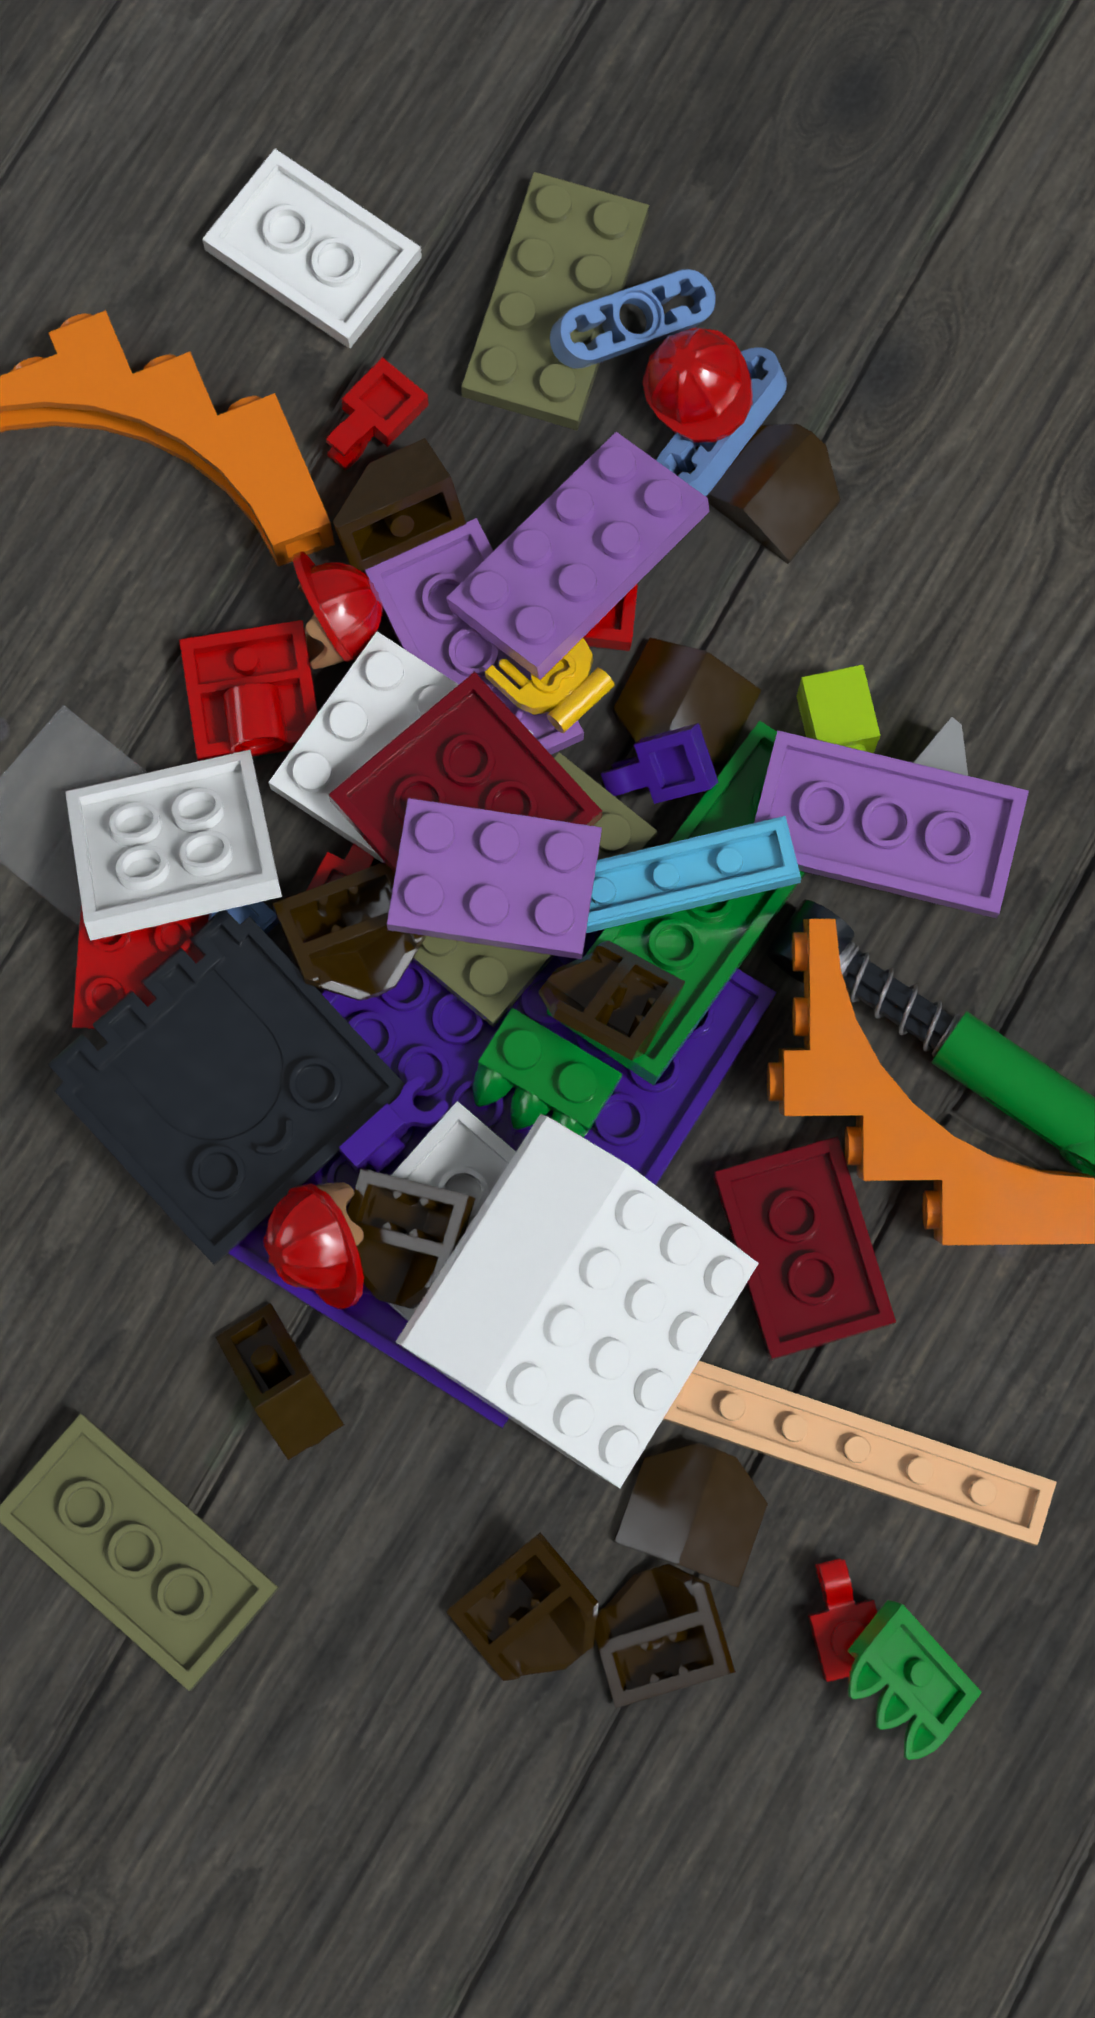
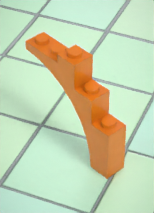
M106 310L94 315L85 313L67 319L60 328L48 332L56 351L55 355L47 358H28L14 366L11 372L0 376V433L9 430L62 426L104 430L147 442L191 464L223 489L256 526L278 567L292 562L293 555L300 551L310 555L335 545L331 522L275 393L263 398L259 396L245 397L233 403L227 412L217 415L191 352L179 356L163 355L147 363L144 370L132 374Z
M803 919V932H793L792 966L793 971H804V997L793 998L792 1023L794 1036H804V1048H779V1062H768V1101H779V1113L784 1116L856 1115V1126H846L845 1130L846 1164L857 1165V1176L863 1181L934 1180V1190H925L923 1193V1223L925 1229H934V1239L941 1245L1095 1244V1176L1088 1173L1036 1169L991 1156L953 1136L918 1108L880 1064L856 1020L841 972L836 919Z

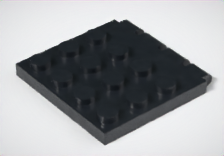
M226 910L215 914L189 938L204 955L198 963H195L181 947H178L141 980V983L156 998L151 1005L147 1007L130 990L92 1024L108 1042L103 1048L98 1051L81 1034L48 1063L63 1081L54 1090L57 1095L214 1266L272 1214L274 1207L288 1194L289 1189L304 1185L340 1152L339 1147L387 1103L390 1105L395 1101L405 1085L316 987L305 984L300 970L250 916L239 924Z

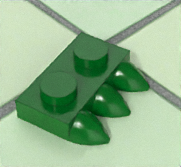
M511 1008L478 1061L479 1066L473 1082V1096L475 1105L482 1107L498 1101L514 1087L516 1090L512 1097L510 1112L512 1126L515 1130L533 1125L540 1114L546 1115L552 1110V1120L584 1138L622 1079V1073L516 1009Z
M887 1600L848 1649V1652L854 1657L849 1673L848 1697L851 1699L865 1698L882 1689L877 1703L876 1727L880 1730L891 1729L910 1719L904 1736V1758L907 1760L925 1757L942 1745L982 1693L902 1603Z

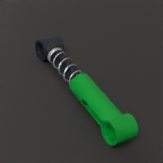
M805 899L800 903L767 950L769 958L780 969L804 984V971H793V932H803V919H836L841 972L847 991L851 993L850 999L852 1002L861 1000L875 1010L876 1019L885 1016L899 1026L900 1035L910 1033L922 1041L924 1051L934 1050L932 1052L934 1059L931 1062L933 1065L1059 1149L1062 1157L1079 1172L1095 1176L1094 1096L968 1011L962 1017H960V1014L952 1017L942 1010L941 1001L930 1002L917 993V985L908 987L894 978L892 968L884 971L869 961V952L863 953L859 950V946H855V943L852 942L855 937L854 931L839 916L814 901Z

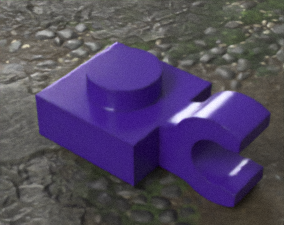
M699 723L642 738L634 744L638 757L615 762L612 764L613 769L600 773L606 790L613 796L648 787L654 804L710 790L718 783Z
M422 1075L410 1079L404 1085L401 1094L390 1105L387 1103L339 1147L343 1159L358 1175L361 1168L367 1170L371 1166L376 1172L384 1169L405 1148V1144L400 1139L407 1133L408 1128L412 1126L422 1128L433 1127L450 1110L449 1104L444 1099L430 1111H421L414 1106L415 1096L427 1085Z

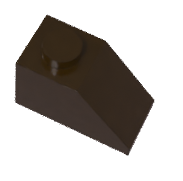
M426 438L370 462L333 520L348 564L360 571H365L466 525L452 478Z
M271 1303L215 1337L254 1410L288 1460L307 1448L320 1443L326 1436L344 1426L328 1395Z

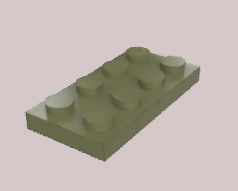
M537 172L533 173L461 387L462 397L578 431L600 362L580 369L564 365L556 358L551 349L550 332L554 323L570 309L624 290L648 218V204ZM601 323L596 328L585 332H579L575 329L570 333V337L573 343L583 342L586 346L598 335L605 332Z
M559 752L554 759L603 811L602 818L593 825L602 827L597 860L647 849L656 838L657 830ZM426 936L412 961L494 1028L555 955L463 941L456 942L455 940Z
M80 1414L0 1505V1523L189 1691L195 1688L280 1588L83 1414Z

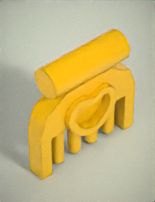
M584 638L541 680L531 674V680H529L509 660L501 659L499 667L521 687L520 690L493 665L485 671L486 678L518 708L533 715L549 712L547 714L548 720L561 733H565L615 686L611 677L601 668H597L590 674L593 654Z

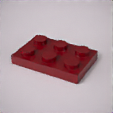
M838 1136L714 1172L713 1178L733 1243L759 1263L746 1286L769 1361L896 1323Z

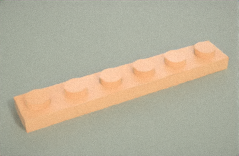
M698 1361L663 1418L665 1421L1032 1546H1036L1039 1543L1057 1483L1033 1473L702 1361Z

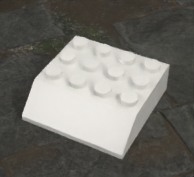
M540 1114L396 1340V1343L578 1465L621 1488L759 1263L631 1166L551 1118Z

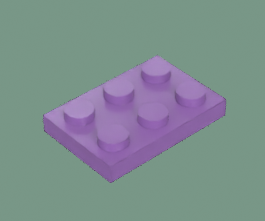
M408 798L387 928L391 931L582 959L602 827Z

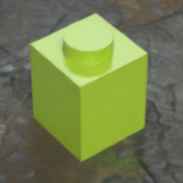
M863 665L802 677L796 697L806 737L874 753L881 735Z

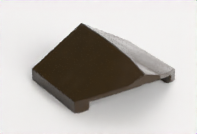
M799 424L761 425L706 496L711 506L787 564L791 562L840 502L827 446L813 432Z
M650 637L613 708V713L622 722L636 743L645 737L699 723L713 766H725L762 690L707 651Z
M385 862L273 903L274 912L305 984L358 1001L378 997L397 986L426 936L388 930L387 920L395 873Z
M605 941L597 945L593 953L555 969L539 990V995L554 1019L633 1061L646 1053L680 995L685 981L611 941Z
M361 1168L347 1214L351 1221L360 1226L363 1231V1241L357 1245L364 1274L363 1284L377 1300L413 1309L421 1303L466 1232L475 1197Z
M700 1443L644 1458L614 1542L739 1588L768 1503L737 1457Z
M539 1532L446 1612L503 1681L518 1679L523 1675L565 1670L594 1646L599 1602L543 1534Z
M665 1564L634 1574L607 1606L600 1609L597 1613L595 1638L615 1708L735 1673L710 1584L676 1566Z

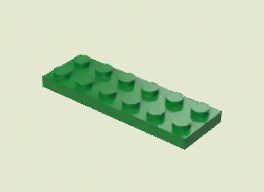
M762 721L757 723L717 777L718 783L705 793L669 843L754 823L777 731ZM800 871L801 880L807 872ZM799 883L606 928L586 955L593 953L596 946L600 943L611 941L685 981L680 995L645 1054L632 1061L573 1028L565 1026L654 1086Z

